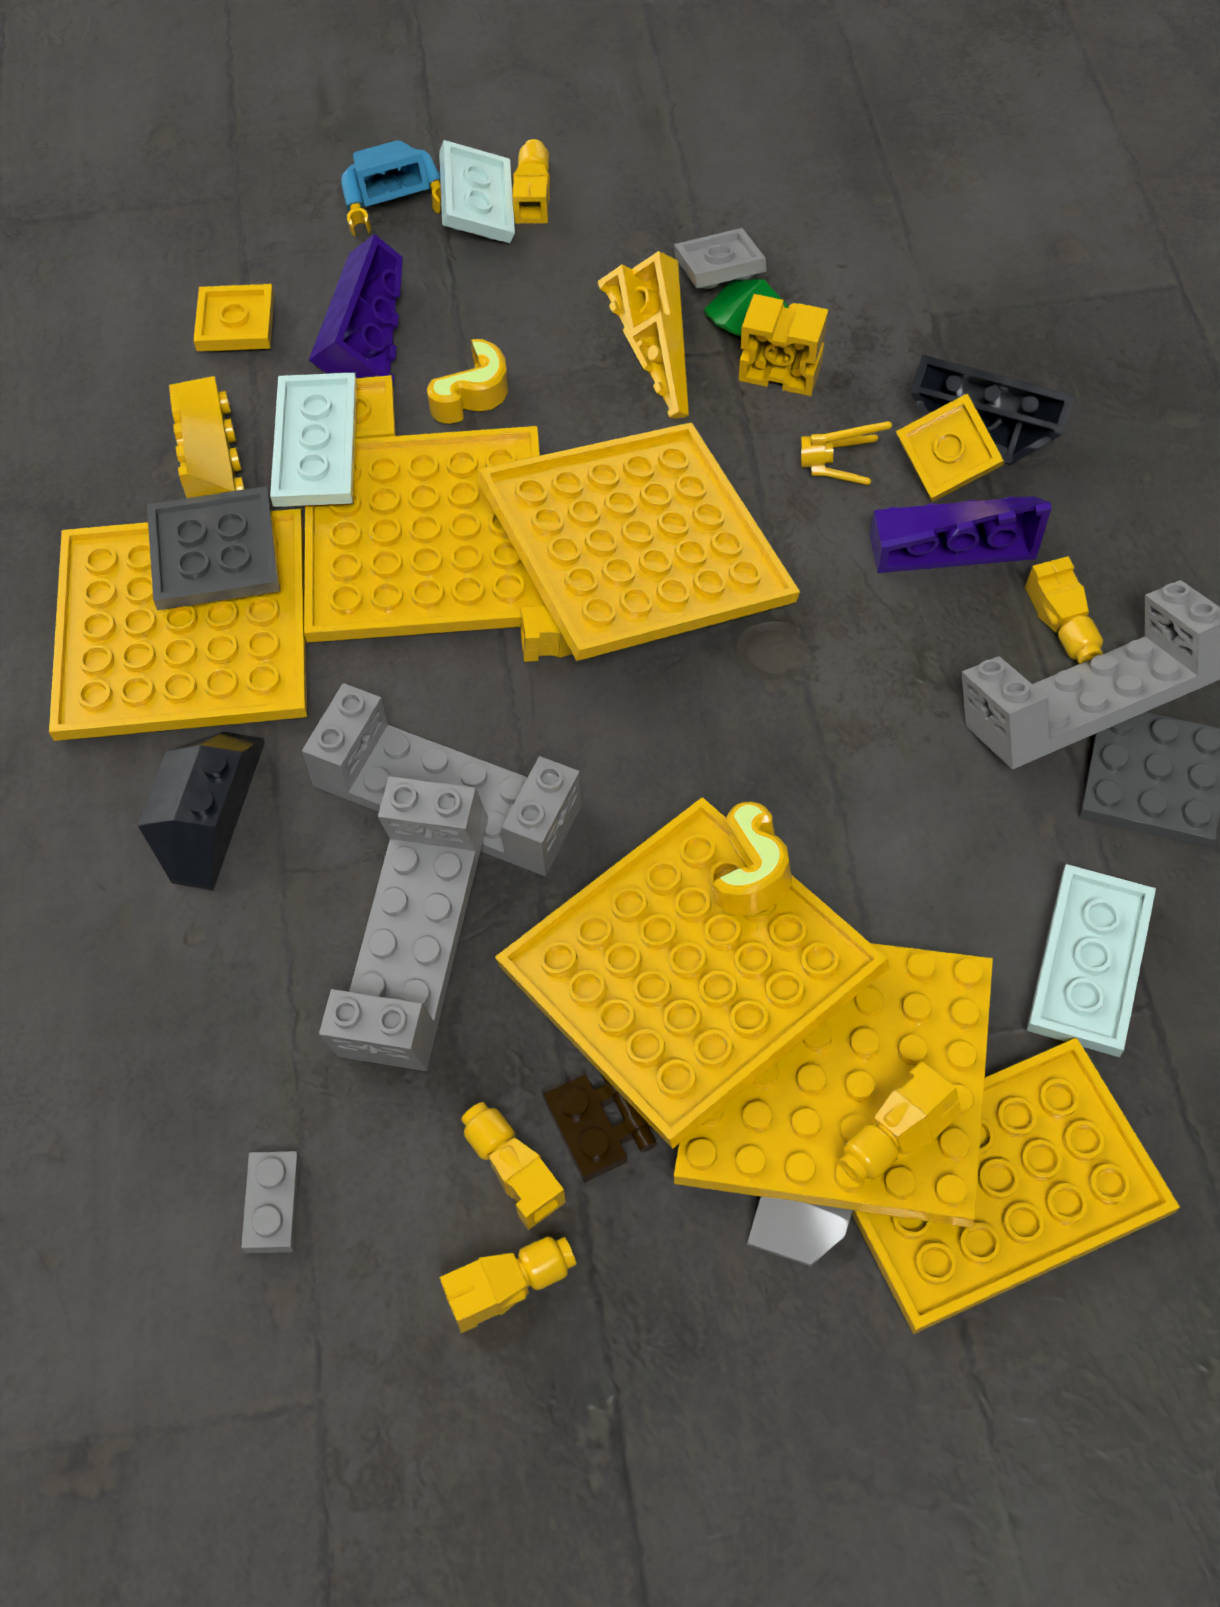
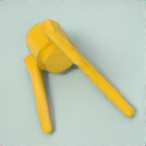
M887 421L826 434L801 436V467L811 468V476H827L853 483L870 485L871 479L868 477L825 467V463H833V448L878 441L877 435L866 434L888 430L892 427V423Z

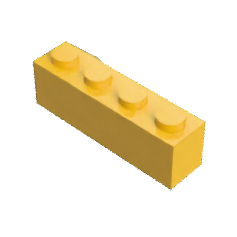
M215 376L170 384L171 409L175 422L173 427L178 445L176 446V455L178 462H180L178 473L186 498L244 490L243 478H236L235 472L242 471L237 447H230V443L237 442L232 419H225V414L231 413L226 390L219 391Z

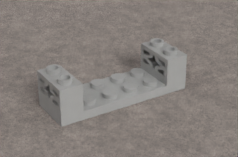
M1179 580L1145 595V637L1133 640L1126 645L1103 655H1098L1067 670L1060 671L1034 684H1031L1000 656L985 660L979 665L962 671L966 727L1013 770L1220 680V607Z
M345 683L341 685L302 749L313 787L378 812L388 776L476 787L488 815L481 852L545 877L582 807L580 771L539 756L529 776L520 775L388 725L382 697Z
M388 776L378 819L390 840L350 991L334 989L330 991L319 1035L338 1057L427 1071L483 843L488 815L476 787Z

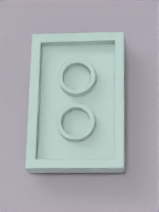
M444 140L439 150L442 225L485 236L489 239L510 243L515 234L510 159Z

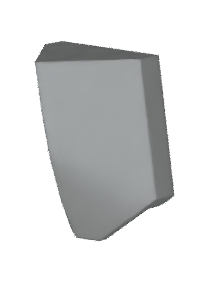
M761 1197L747 1245L811 1267L845 1237L853 1210Z

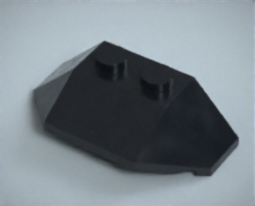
M923 354L910 392L923 417L968 393L1004 463L1010 465L1063 435L1075 395Z
M220 732L165 751L138 827L171 883L214 891L265 744L264 738Z

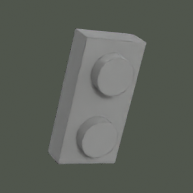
M297 1151L249 1152L241 1249L244 1253L294 1252L300 1156Z

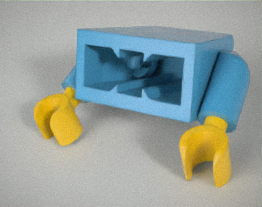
M393 141L353 153L354 164L350 165L341 177L346 208L351 210L347 214V221L353 236H356L354 227L360 223L366 225L368 233L371 231L367 212L362 209L363 206L366 207L422 190L432 189L431 206L436 213H440V173L428 152L414 149L402 141Z

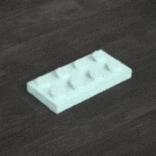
M355 373L278 376L270 493L273 507L353 503L357 379Z
M1065 865L1026 1031L1064 1042L1078 1038L1082 1047L1117 1057L1121 1056L1125 1047L1156 888L1072 865Z

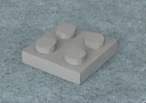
M743 228L674 244L675 258L696 288H714L721 282L734 279L747 280L755 274L767 272L765 256Z

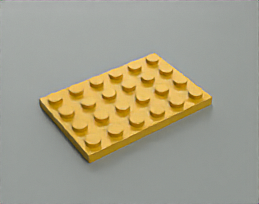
M1074 1038L985 1077L973 1228L855 1210L852 1211V1216L912 1333L916 1334L1176 1213L1180 1206L1078 1038Z

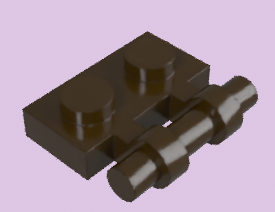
M585 1074L543 1093L544 1102L584 1183L627 1163V1155L622 1144L634 1139L641 1153L653 1149L658 1144L650 1130L652 1127L602 1074L601 1076L605 1084L593 1090ZM615 1102L624 1121L612 1127L603 1108Z

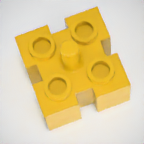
M754 294L742 325L741 349H743L740 358L738 381L768 387L769 381L782 383L783 391L812 396L823 361L825 344L823 339L826 333L829 309L800 303H792L788 308H785L783 305L784 300Z

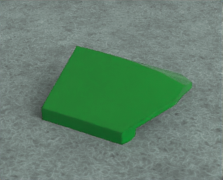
M764 279L732 280L704 309V316L710 318L715 325L734 335L741 336L742 325L754 294L776 299L781 298ZM783 302L784 307L788 308L789 306Z

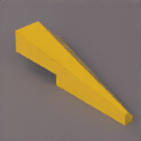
M658 251L633 269L620 265L597 282L600 290L607 294L611 302L609 305L610 309L619 316L624 325L622 331L641 366L650 373L654 380L653 388L666 402L669 408L667 412L669 417L674 419L684 418L689 415L678 260Z

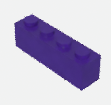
M372 235L349 253L309 361L326 374L355 373L356 378L392 375L394 386V375L390 373L391 362L396 359V346L392 343L393 330L398 327L399 314L395 312V302L400 297L403 257L377 235Z
M1035 496L982 501L968 500L947 504L931 503L924 506L888 507L874 510L870 540L877 573L1036 559L1052 510L1051 503Z

